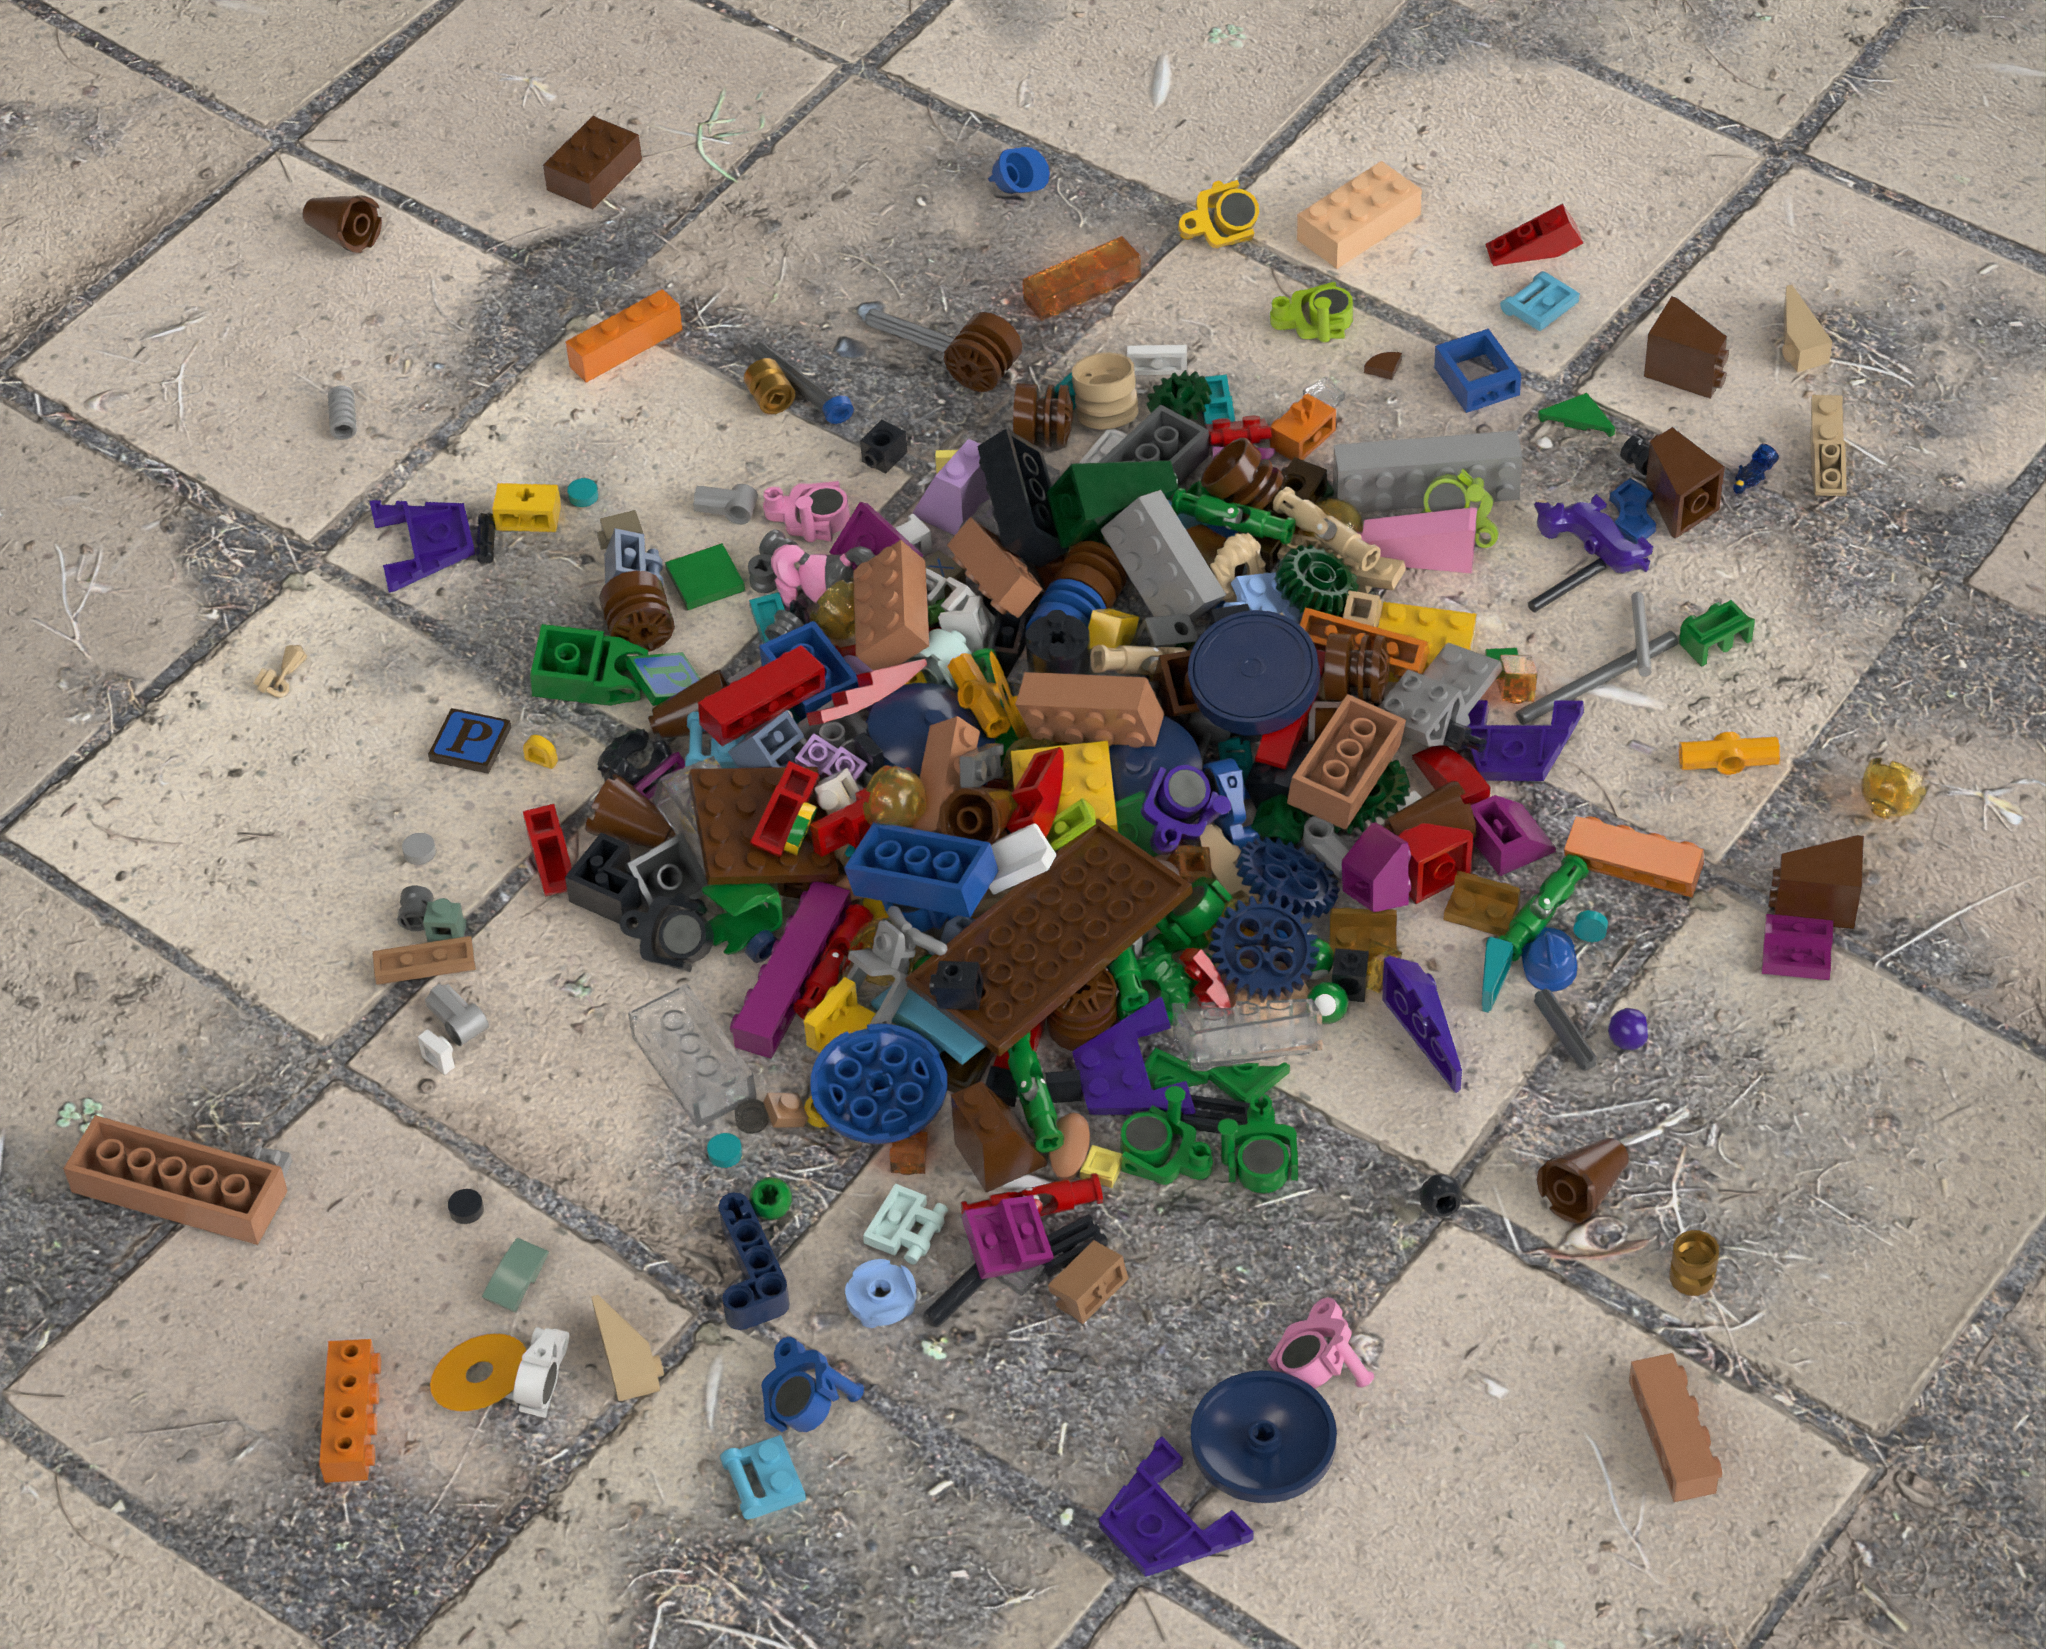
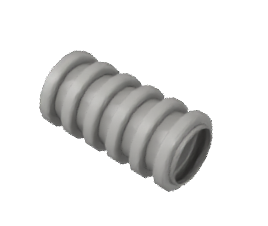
M335 386L328 392L330 433L333 437L340 440L349 439L357 432L354 392L347 386Z

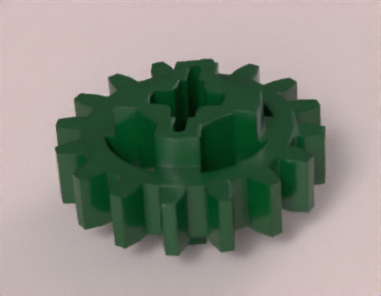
M1184 370L1181 376H1177L1174 372L1168 380L1163 377L1161 379L1163 384L1160 386L1154 385L1152 388L1155 393L1147 395L1149 402L1146 404L1150 413L1162 405L1187 419L1192 418L1196 420L1198 419L1196 414L1198 412H1206L1204 405L1211 403L1209 396L1212 395V391L1203 375L1199 377L1198 372L1194 371L1189 376L1187 370Z

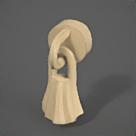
M301 645L286 646L280 676L276 675L277 672L271 668L269 670L262 668L253 683L258 686L257 690L262 693L267 692L278 698L286 696L289 692V684L284 680V677L292 673L307 659ZM273 680L276 682L274 688H278L279 685L283 686L284 690L282 692L270 687Z

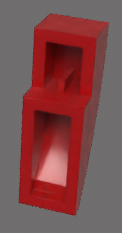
M1445 745L1432 746L1412 755V760L1435 790L1448 782L1457 781L1466 793L1460 795L1464 804L1470 803V805H1473L1490 797L1491 787L1466 759Z
M1061 747L1035 753L1011 794L1018 804L1006 825L1011 834L1035 823L1045 838L1047 837L1058 809L1062 790L1064 751Z
M788 762L750 841V845L781 857L796 817L803 803H808L816 787L819 777L818 773L793 762Z
M555 804L523 811L527 835L545 897L567 892L565 876L572 869Z

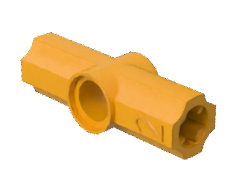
M962 653L960 656L952 658L947 668L959 688L958 702L960 706L972 710L987 737L997 738L999 735L1007 733L1011 723L1000 704L1001 696L997 684L987 682L971 654Z
M1723 732L1718 734L1713 740L1679 742L1680 769L1717 768L1722 774L1733 775L1741 772L1745 766L1778 765L1780 761L1779 740L1776 736L1741 738L1735 732Z

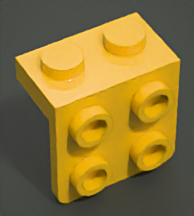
M844 977L836 986H832L827 991L824 1000L816 1008H812L807 1013L804 1019V1028L808 1047L821 1053L825 1046L846 1031L850 1034L858 1030L867 1029V1025L871 1024V1020L876 1013L857 1003L855 982Z

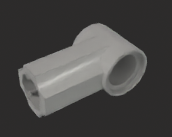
M737 484L732 490L697 486L694 493V511L725 515L732 523L746 524L751 519L758 499V493L747 484Z
M1316 816L1309 818L1305 822L1302 847L1305 848V854H1315V859L1325 862L1326 866L1338 878H1342V859L1351 848L1333 832L1332 823Z
M449 984L436 985L425 998L426 1006L444 1023L447 1033L458 1046H462L489 1028V1023L482 1010L474 1003L468 1005Z

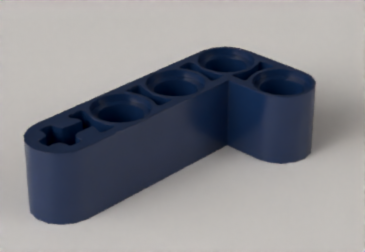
M728 1193L722 1197L718 1205L721 1226L745 1281L728 1287L723 1293L722 1300L726 1323L729 1327L735 1330H745L784 1315L789 1310L790 1301L786 1278L748 1198L741 1193Z

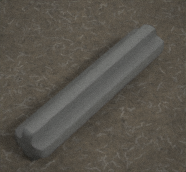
M1547 988L1538 991L1535 994V1004L1574 1061L1583 1071L1593 1068L1596 1065V1055L1554 994Z

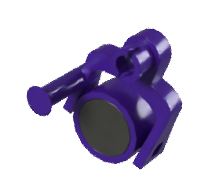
M1177 766L1165 776L1166 769L1160 767L1152 775L1140 811L1143 818L1155 826L1150 837V846L1159 855H1168L1174 851L1181 838L1188 840L1197 839L1203 834L1207 825L1211 824L1221 814H1227L1231 810V802L1226 796H1219V793L1215 791L1210 794L1209 780L1202 771L1194 766ZM1155 795H1156V797H1157V801H1158L1159 806H1160L1161 809H1162L1166 814H1168L1169 816L1165 815L1163 812H1161V811L1155 806V804H1154V797H1155ZM1202 809L1197 824H1187L1171 818H1190Z

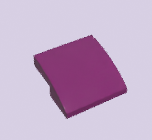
M1766 914L1762 974L1830 980L1833 921Z
M1033 1195L1002 1199L997 1206L965 1210L961 1216L981 1279L1030 1269L1050 1262L1054 1258Z

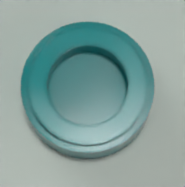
M576 479L567 488L569 501L574 506L587 507L598 500V487L591 479Z
M1592 910L1582 911L1575 918L1573 930L1575 935L1583 941L1598 942L1606 936L1608 920L1599 912Z
M730 1133L715 1135L707 1145L708 1158L713 1165L720 1168L736 1165L742 1157V1146L739 1138Z

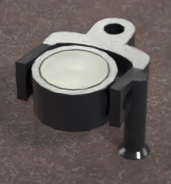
M681 893L676 894L674 899L658 896L650 905L648 913L630 910L625 912L620 919L621 931L632 938L641 940V957L651 963L691 972L692 965L685 962H696L703 959L710 952L714 943L712 926L702 917L707 912L705 903L700 899L693 900ZM670 907L684 910L670 913L663 920L659 929V941L662 949L677 960L659 957L656 953L657 930L664 913Z

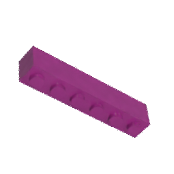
M813 882L809 890L802 893L799 900V908L795 915L789 916L785 926V933L781 940L777 939L775 941L770 960L767 964L761 966L755 987L747 991L741 1012L739 1014L736 1013L732 1018L730 1032L733 1033L735 1048L772 1059L796 1015L793 1008L795 1002L804 995L807 980L813 970L820 964V957L837 926L842 925L846 918L845 911L849 905H852L850 890L824 882Z

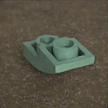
M516 1238L499 1263L482 1297L489 1302L516 1313L530 1283H535L549 1251Z

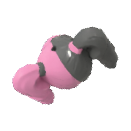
M786 544L779 547L771 557V568L777 576L775 583L785 611H790V602L796 600L798 596L797 586H801L809 599L822 606L838 604L845 600L854 589V568L852 562L859 566L861 563L874 558L875 555L870 549L862 546L852 548L843 555H809L797 545ZM796 562L800 563L799 570L795 568Z

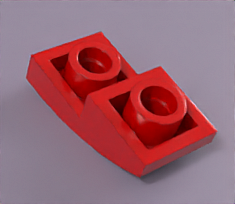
M1187 948L1179 956V959L1186 965L1184 968L1186 973L1192 979L1199 982L1191 990L1199 998L1197 1001L1198 1005L1210 1015H1228L1231 1012L1229 997L1215 966L1202 949Z

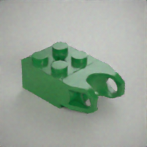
M541 624L530 673L532 697L607 706L639 701L642 694L638 683L620 675V673L628 670L626 667L628 656L626 654L648 655V650L620 637L604 636V631ZM627 688L632 690L634 693H625L619 689Z

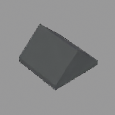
M683 833L675 835L625 864L627 874L638 878L642 900L641 906L647 913L653 900L658 896L674 899L676 894L681 893L694 900L705 895L702 889L705 886H709ZM670 907L664 913L662 919L680 908Z

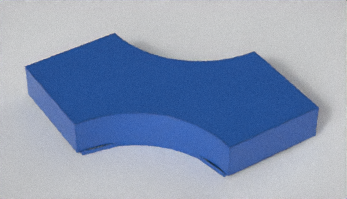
M1629 478L1610 493L1609 501L1615 505L1619 512V517L1615 520V524L1626 540L1637 544L1638 538L1643 536L1647 539L1654 534L1657 524L1648 515L1646 510L1650 502L1653 501V492L1632 478Z

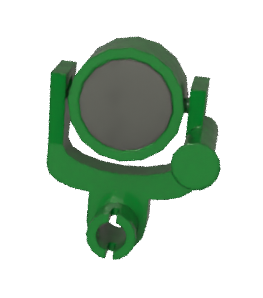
M1202 876L1192 883L1193 893L1155 925L1171 943H1176L1180 940L1188 946L1192 942L1189 937L1201 935L1217 922V919L1221 917L1225 909V903L1222 899L1229 902L1233 897L1216 879Z
M1171 1086L1165 1091V1097L1168 1100L1167 1113L1152 1105L1149 1112L1137 1113L1130 1116L1123 1123L1120 1134V1151L1123 1154L1122 1172L1152 1180L1161 1185L1172 1183L1180 1173L1197 1180L1205 1179L1212 1173L1213 1158L1210 1146L1205 1142H1196L1195 1128L1181 1121L1182 1100L1185 1098V1091L1181 1087ZM1172 1133L1178 1134L1182 1137L1181 1145L1174 1157L1164 1165L1172 1151Z
M1259 1094L1251 1098L1250 1107L1247 1111L1246 1125L1238 1126L1235 1120L1229 1118L1223 1119L1218 1123V1131L1221 1133V1162L1228 1166L1229 1182H1236L1237 1168L1239 1181L1245 1188L1256 1193H1270L1278 1190L1285 1184L1288 1179L1289 1167H1291V1181H1298L1296 1130L1289 1125L1275 1124V1112L1272 1107V1100L1268 1095L1262 1094V1100H1259ZM1242 1144L1238 1150L1237 1161H1235V1148ZM1284 1144L1288 1145V1147L1290 1148V1160L1287 1147Z

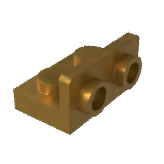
M1457 871L1454 889L1444 910L1443 920L1497 936H1504L1509 930L1511 920L1519 910L1520 888L1511 886L1508 883L1486 879L1476 874Z
M1348 907L1330 909L1329 945L1334 955L1335 948L1369 951V961H1384V958L1388 956L1396 957L1397 910L1387 909L1372 912L1369 909H1352Z

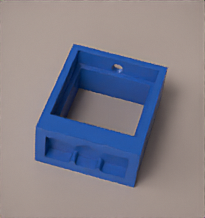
M1489 328L1435 346L1434 368L1466 413L1520 395L1521 372ZM1486 354L1498 372L1469 382L1457 366V363Z

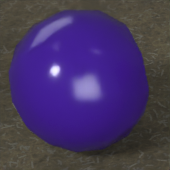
M1625 1008L1617 1011L1611 1017L1608 1024V1034L1614 1045L1623 1050L1633 1051L1642 1047L1647 1042L1648 1028L1644 1013L1638 1009Z

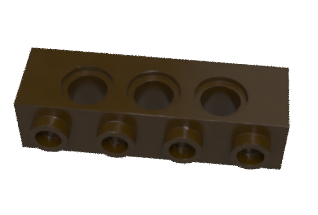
M1294 457L1288 467H1283L1281 470L1284 478L1278 492L1285 487H1290L1295 491L1296 496L1317 505L1327 491V469ZM1275 496L1262 509L1269 511L1272 516L1283 519L1289 517L1284 513L1279 514L1273 510ZM1295 525L1294 534H1297L1301 528ZM1252 536L1261 545L1260 555L1266 563L1265 572L1271 573L1280 560L1277 553L1283 544H1281L1280 540L1266 536L1263 539Z

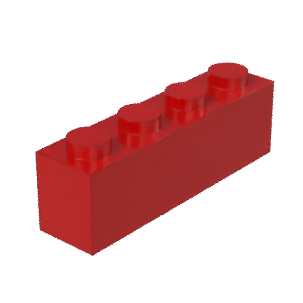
M800 645L698 702L699 725L723 747L824 690L825 666Z

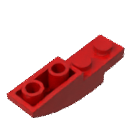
M907 767L856 792V802L810 824L814 852L823 857L847 844L857 848L873 822L893 825L907 811L915 799L912 769Z

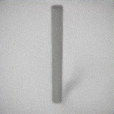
M1634 592L1631 595L1638 671L1641 676L1647 677L1652 671L1644 595L1641 592Z

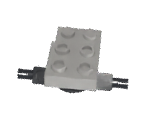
M1448 642L1423 674L1407 670L1389 694L1383 698L1382 703H1374V706L1406 719L1403 737L1427 746L1444 744L1457 750L1469 747L1478 752H1483L1486 748L1483 745H1487L1486 739L1471 735L1472 729L1467 727L1470 724L1468 713L1503 670L1502 665L1496 659ZM1368 696V697H1367V700H1368V701H1372V700H1371V697Z

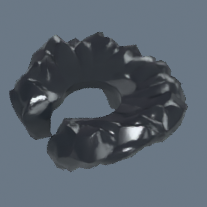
M637 728L636 730L628 731L625 735L616 737L605 748V751H603L598 759L597 770L601 771L604 781L608 778L613 780L612 775L616 774L634 786L673 754L665 741L653 742L654 751L649 764L643 768L636 769L627 761V758L632 753L645 749L649 741V733L645 729L640 730ZM674 765L647 786L643 792L646 793L674 769Z

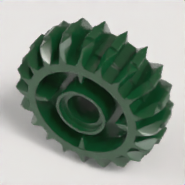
M1311 544L1307 548L1299 545L1296 549L1291 548L1284 558L1280 560L1274 578L1277 582L1276 589L1282 592L1281 598L1289 600V607L1298 608L1300 614L1304 612L1306 607L1342 617L1347 596H1349L1348 591L1358 592L1359 585L1356 583L1357 576L1351 573L1352 567L1344 565V558L1338 559L1334 556V551L1328 553L1325 552L1323 547L1315 549Z

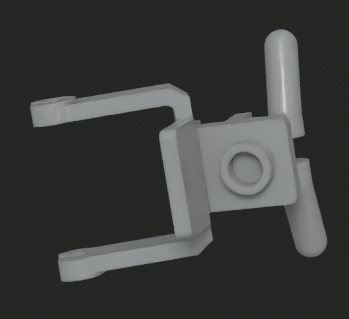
M891 906L887 911L892 924L887 920L879 922L873 949L866 948L864 950L850 951L848 959L854 963V966L847 978L855 982L856 993L867 974L869 976L892 975L895 977L891 989L877 1014L872 1018L871 1024H892L894 1015L910 989L907 987L905 978L909 976L907 974L910 965L909 957L915 956L916 951L914 949L917 945L939 956L947 952L945 943L920 932L916 928H912V925L905 920L897 906Z

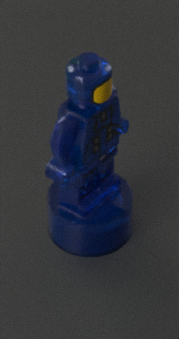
M1760 444L1752 453L1750 463L1744 467L1742 465L1739 466L1738 474L1735 476L1737 482L1733 485V490L1736 494H1742L1746 488L1754 487L1761 480L1766 479L1764 472L1770 470L1779 460V455L1774 448L1767 444Z

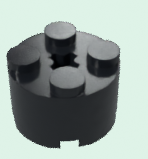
M1052 610L1047 616L1037 619L1030 625L1025 633L1026 659L1029 672L1086 675L1090 666L1089 629L1082 621L1073 616L1066 615L1062 610Z

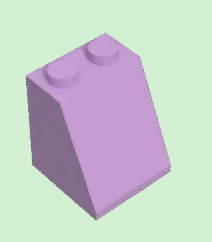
M968 439L936 474L913 511V514L919 520L956 535L970 517L979 522L993 507L991 497L986 491L987 481L985 474L979 464L980 455L977 447L980 445L979 443Z

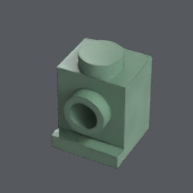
M445 898L427 903L423 921L427 942L464 937L467 922L463 918L460 903H451ZM439 928H450L452 935L438 934Z

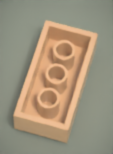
M1380 161L1297 214V240L1338 269L1420 216L1422 189L1383 161Z

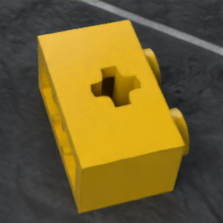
M497 484L492 508L496 531H557L561 510L558 485Z
M1111 608L1093 610L1088 625L1090 649L1097 645H1105L1107 648H1117L1119 645L1130 646L1135 636L1139 617Z

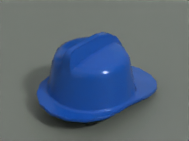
M1033 148L1007 149L1002 151L994 163L992 175L988 180L989 182H995L1002 192L1008 194L1038 191L1043 189L1049 181V166L1042 154Z
M1545 927L1533 942L1527 943L1522 949L1521 956L1524 973L1527 980L1535 988L1540 990L1547 988L1551 992H1556L1567 988L1573 983L1577 976V959L1571 937L1564 931Z

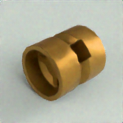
M770 358L757 360L745 371L744 383L764 413H781L793 403L795 390L775 360Z
M1700 1230L1686 1231L1680 1234L1673 1244L1669 1278L1672 1286L1682 1294L1688 1296L1703 1295L1711 1290L1715 1283L1719 1245L1716 1239L1709 1233Z

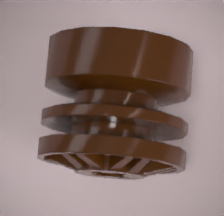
M979 312L970 318L960 333L944 351V362L949 373L961 385L973 391L988 392L993 390L1006 374V371L1022 353V342L1017 331L1004 318L993 313Z
M1017 383L1013 407V433L1033 445H1036L1038 433L1043 434L1046 447L1052 446L1053 434H1057L1058 448H1066L1073 422V402L1070 397L1069 386L1060 385L1057 399L1055 398L1054 385H1048L1045 398H1040L1037 384Z
M1239 438L1225 446L1208 464L1202 475L1201 485L1213 497L1223 499L1226 503H1237L1262 510L1276 495L1284 477L1278 468L1273 467L1270 460L1261 459L1260 451L1247 438ZM1242 513L1243 521L1250 517V515Z
M1080 541L1071 548L1062 567L1059 568L1051 582L1058 579H1072L1082 582L1092 588L1102 598L1106 609L1112 608L1129 576L1111 548L1094 541Z
M633 570L615 576L603 586L599 599L610 636L620 637L632 644L643 647L648 652L663 646L671 638L675 629L674 619L667 603L662 582L656 575L647 571Z
M1330 633L1327 640L1324 663L1325 699L1327 701H1343L1347 694L1351 695L1353 687L1357 688L1358 699L1366 702L1369 688H1371L1372 702L1381 704L1388 685L1390 672V656L1387 650L1386 637L1376 636L1373 650H1371L1370 636L1364 635L1359 649H1355L1352 634Z
M1105 968L1047 1016V1028L1050 1036L1060 1047L1074 1051L1117 1024V987L1113 976Z

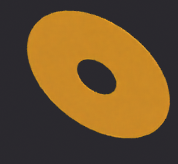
M990 651L992 670L1003 705L1015 733L1019 739H1022L1020 721L1008 683L996 656ZM1002 684H1003V686H1004V688H1005V690H1006V693H1007V696H1008V699H1009V702H1010V707H1009V705H1008V703H1007V700H1006V698H1005V695H1004V692H1003V688H1002Z
M485 1334L457 1345L440 1360L434 1369L430 1382L433 1398L442 1407L453 1411L478 1410L500 1401L514 1390L522 1356L527 1351L526 1347L515 1337L506 1334ZM489 1362L493 1366L491 1375L484 1381L472 1383L466 1379L468 1369L476 1363Z

